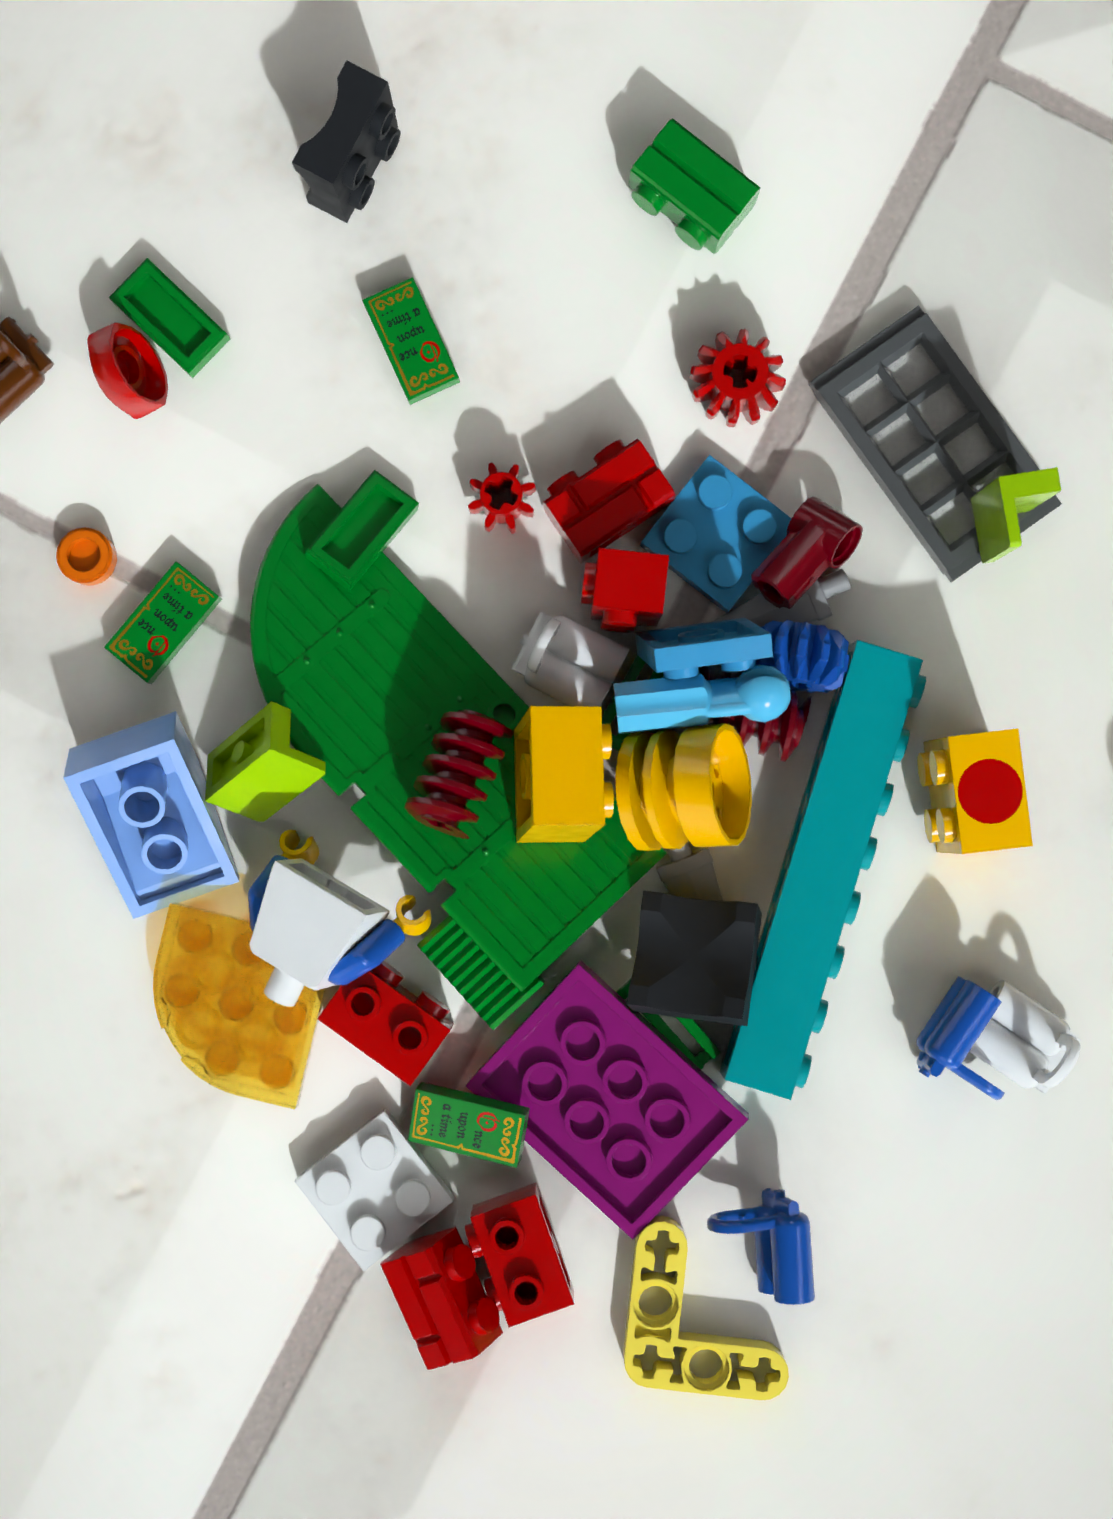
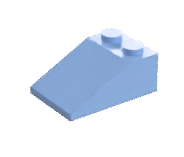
M176 711L69 749L63 778L133 919L239 882V874L215 806L205 801L206 780L200 763Z

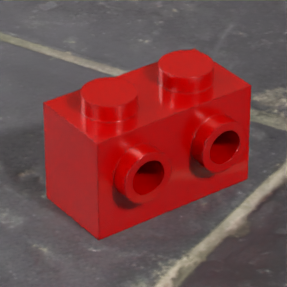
M599 548L597 563L585 562L581 604L592 605L590 619L602 621V630L620 633H634L637 625L657 626L664 610L669 555Z
M383 961L379 966L349 984L341 985L317 1019L411 1086L451 1031L454 1023L446 1018L450 1012L447 1006L425 991H422L418 997L400 985L404 976Z
M537 1183L474 1204L470 1216L472 1223L465 1225L466 1237L475 1259L482 1256L485 1258L491 1276L484 1279L487 1297L496 1304L498 1311L503 1310L508 1327L574 1305V1288Z

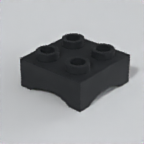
M346 60L337 77V100L330 118L319 133L300 146L292 161L294 169L310 186L306 195L308 203L345 223L349 221L355 208L362 210L367 204L375 184L372 176L381 159L387 162L392 157L401 135V131L398 129L395 115L396 109L393 106L388 81Z
M643 890L639 938L634 969L629 984L627 1005L634 1012L747 1026L762 917L758 903L701 900Z

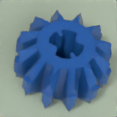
M790 620L784 622L771 621L761 627L771 633L773 657L756 659V665L773 666L785 675L789 681L790 689L795 691L828 693L842 686L844 673H847L850 655H847L849 641L838 630L828 629L825 625L809 624L807 621L801 623Z

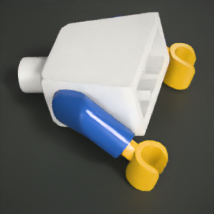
M293 829L285 830L281 834L279 846L283 854L275 855L248 891L250 928L253 931L249 944L250 950L253 954L274 966L263 992L272 1001L288 1007L295 1006L304 986L313 990H320L335 985H347L376 968L405 942L404 934L411 936L423 934L430 927L432 919L430 909L426 910L416 920H409L404 917L406 912L411 910L416 904V898L413 895H405L400 898L396 904L397 917L393 921L386 919L390 910L313 865L319 857V847L313 836L307 839L302 848L294 850L300 842V837L296 830Z

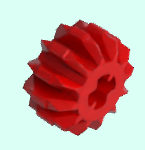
M746 328L739 331L735 344L722 331L716 335V349L702 345L697 354L702 364L692 366L689 375L690 379L701 383V385L693 390V400L695 402L712 400L705 413V416L710 420L715 418L721 409L727 411L726 425L728 427L736 426L740 412L743 413L746 421L751 425L758 423L760 419L759 408L772 412L778 404V400L772 392L782 391L786 384L784 377L773 373L781 367L783 363L782 356L771 355L764 357L770 341L767 337H762L758 340L755 347L749 345V331ZM732 369L742 371V380H745L743 388L733 387V378L730 377Z

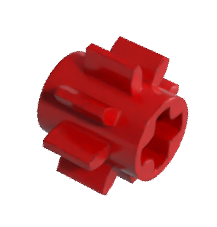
M492 462L488 463L489 476L483 482L478 479H471L469 482L472 490L480 494L479 500L472 501L468 505L470 514H478L484 511L487 516L484 526L487 532H490L495 524L499 523L506 524L512 534L516 533L515 520L520 514L526 517L534 516V509L523 501V497L530 496L536 492L535 483L520 484L518 481L519 465L514 464L510 468L509 473L498 472ZM505 487L510 488L512 500L515 502L514 505L504 503L499 510L494 509L490 493L500 494Z

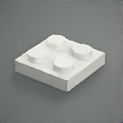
M387 1108L309 1167L294 1181L363 1272L451 1204L455 1197L415 1144L408 1141V1135Z

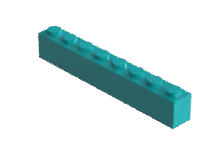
M856 640L848 645L847 655H850L847 673H844L842 686L834 690L760 935L748 1025H733L719 1071L727 1081L789 1100L792 1098L795 1086L803 1088L809 1075L812 1056L805 1054L811 1032L819 1034L826 1018L828 1001L823 1000L822 995L828 977L835 979L840 971L845 951L844 946L838 945L844 923L851 925L858 912L861 893L854 891L860 869L867 871L873 861L877 847V838L871 837V832L876 816H884L890 805L894 785L887 783L892 762H900L905 754L910 730L903 728L909 707L916 709L919 705L926 684V676L919 675L923 662L922 659L860 640Z

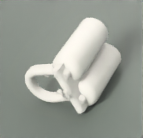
M540 612L529 635L524 634L523 639L520 641L523 647L516 661L512 663V670L523 675L526 684L568 706L601 707L629 652V648L565 616L558 615L553 618Z
M1000 980L989 993L1002 1002L969 1052L1023 1088L1035 1087L1046 1094L1050 1087L1058 1085L1072 1070L1080 1054L1081 1045L1079 1042L1081 1040L1070 1033V1027L1063 1019L1005 980Z

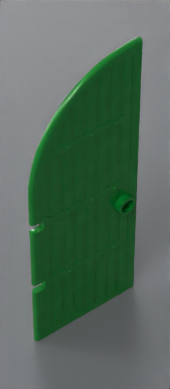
M317 484L293 507L274 534L260 564L254 585L250 612V640L254 667L264 699L267 704L272 701L291 709L290 744L296 750L326 763V774L321 778L338 796H341L353 784L365 794L350 809L422 887L430 893L443 880L452 887L455 892L440 906L518 990L522 992L667 853L663 848L655 851L637 850L630 843L621 824L615 798L612 817L605 818V826L585 842L516 843L514 733L511 739L497 737L493 739V743L505 752V756L502 760L486 758L484 764L497 775L494 781L477 779L475 783L488 797L485 802L468 800L466 806L479 816L478 822H459L458 828L468 835L470 839H463L437 831L417 821L407 812L404 806L408 798L423 797L413 786L416 778L422 775L431 776L422 765L425 756L439 754L431 745L434 735L447 733L440 725L443 713L457 712L458 710L475 711L503 723L514 732L529 706L383 552L351 591H348L305 558L307 548L342 509Z

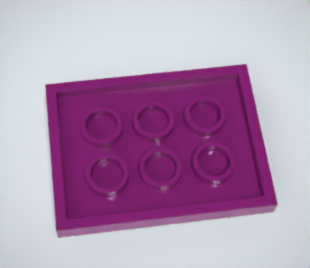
M582 960L571 969L466 1084V1087L475 1095L529 1107L525 1141L632 1240L749 1120V1113L639 1012H634L627 1005V1001Z

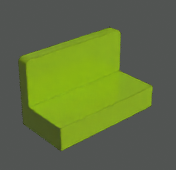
M1058 467L1000 476L971 497L980 556L983 564L995 562L1021 547L1022 540L1017 513L1031 511L1062 491Z
M271 701L208 754L205 801L255 821L264 822L326 774V763L290 747L291 709Z

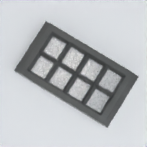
M918 305L813 379L808 385L942 574H945L949 581L953 582L981 562L971 497L1000 476L1040 469L931 318ZM1056 495L1031 511L1017 513L1020 534L1062 504Z

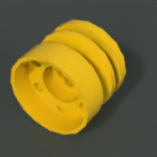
M725 723L691 726L683 731L680 736L676 731L670 729L658 730L656 733L649 731L633 732L624 739L618 753L615 773L616 801L620 821L627 839L637 850L655 851L660 850L662 847L665 849H681L688 841L694 847L702 848L737 846L746 836L750 823L752 805L751 775L744 745L733 726Z

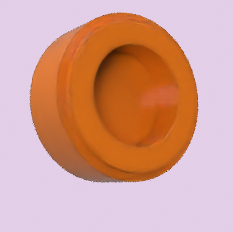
M83 527L68 532L61 539L57 547L56 559L61 572L67 578L81 585L92 586L104 582L111 576L116 567L117 552L114 544L107 536L95 529Z

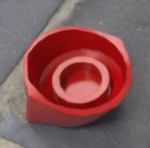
M114 322L88 336V351L94 376L105 396L115 406L132 418L139 419L166 404L168 381L164 366L153 346L138 330L131 326Z

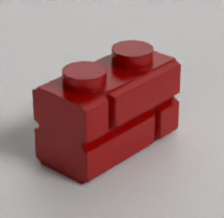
M638 438L627 446L624 445L621 439L609 444L594 456L593 460L597 466L578 477L575 471H570L547 488L550 497L543 501L544 511L580 564L597 554L599 548H606L670 505L676 494L661 470L657 468L654 460Z
M456 1226L436 1232L433 1235L429 1234L413 1239L381 1262L380 1265L412 1337L416 1341L417 1348L427 1370L446 1366L451 1362L454 1364L473 1359L503 1334L499 1324L498 1308L494 1301L487 1297L475 1270L476 1263L473 1252L467 1245L463 1244Z

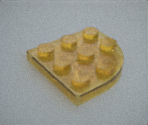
M170 903L153 977L154 1004L161 1029H165L171 1043L182 1057L180 1060L186 1067L210 1085L240 1097L296 1109L299 1105L319 1023L317 1018L321 1014L327 988L313 990L304 986L293 1007L284 1006L272 1001L264 994L263 990L273 972L274 966L251 952L249 944L253 931L250 928V920L181 903Z

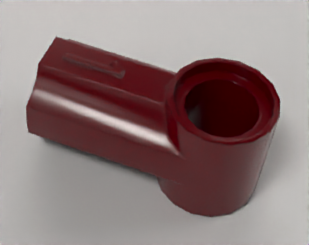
M812 496L800 505L790 520L786 537L751 574L753 585L774 606L779 609L781 607L791 609L829 566L836 569L850 558L862 537V525L818 497Z

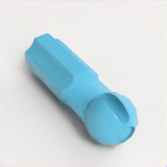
M756 665L753 669L745 670L739 677L706 680L702 674L685 679L659 678L614 683L619 734L706 725L710 718L743 715L751 721L765 723L779 717L787 710L791 700L788 679L773 666Z

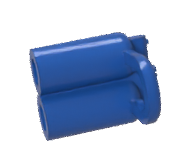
M958 976L917 1038V1047L921 1050L917 1058L919 1072L926 1077H929L930 1074L937 1077L946 1067L994 1100H1000L1005 1092L964 1066L962 1062L1002 1001L972 981Z
M771 1188L764 1189L761 1195L762 1205L758 1207L717 1212L708 1218L707 1228L715 1233L740 1234L754 1232L759 1292L774 1295V1300L780 1304L797 1305L814 1301L810 1221L806 1214L799 1211V1204L796 1201L785 1197L784 1189L774 1191Z

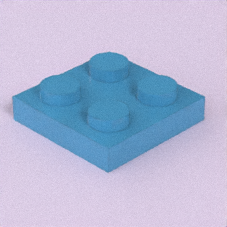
M709 455L644 537L640 546L648 553L669 555L668 568L724 612L728 613L751 584V574L786 537L787 528L792 518Z
M746 618L635 632L637 655L656 673L663 672L665 679L694 677L699 675L698 667L721 664L722 671L749 670L756 666V659L773 657L771 633Z

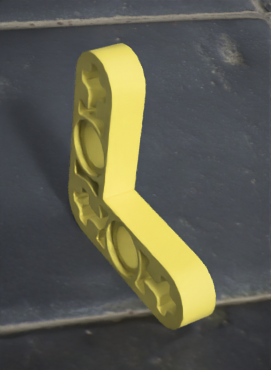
M664 1215L655 1216L635 1237L623 1348L625 1370L629 1378L637 1385L654 1389L753 1400H771L780 1395L786 1388L789 1379L788 1366L781 1351L772 1343L763 1340L679 1331L688 1251L687 1239L682 1227L673 1218ZM661 1230L668 1231L670 1241L677 1243L676 1248H667L664 1255L663 1266L665 1273L675 1271L673 1278L660 1272L641 1274L643 1267L654 1271V1250L652 1246L645 1244L647 1240H656L658 1231ZM651 1286L662 1287L671 1295L670 1307L660 1315L647 1314L639 1305L640 1295ZM646 1345L656 1346L658 1356L675 1359L673 1347H682L679 1355L681 1374H673L672 1362L661 1360L654 1361L652 1370L642 1369L641 1360L634 1358V1355L644 1354ZM706 1349L716 1352L721 1358V1366L714 1376L700 1378L691 1372L689 1363L696 1352ZM730 1353H738L737 1360L739 1366L757 1367L759 1358L766 1357L771 1368L776 1370V1372L767 1373L764 1382L758 1383L755 1381L753 1372L736 1369L737 1381H729L732 1373Z

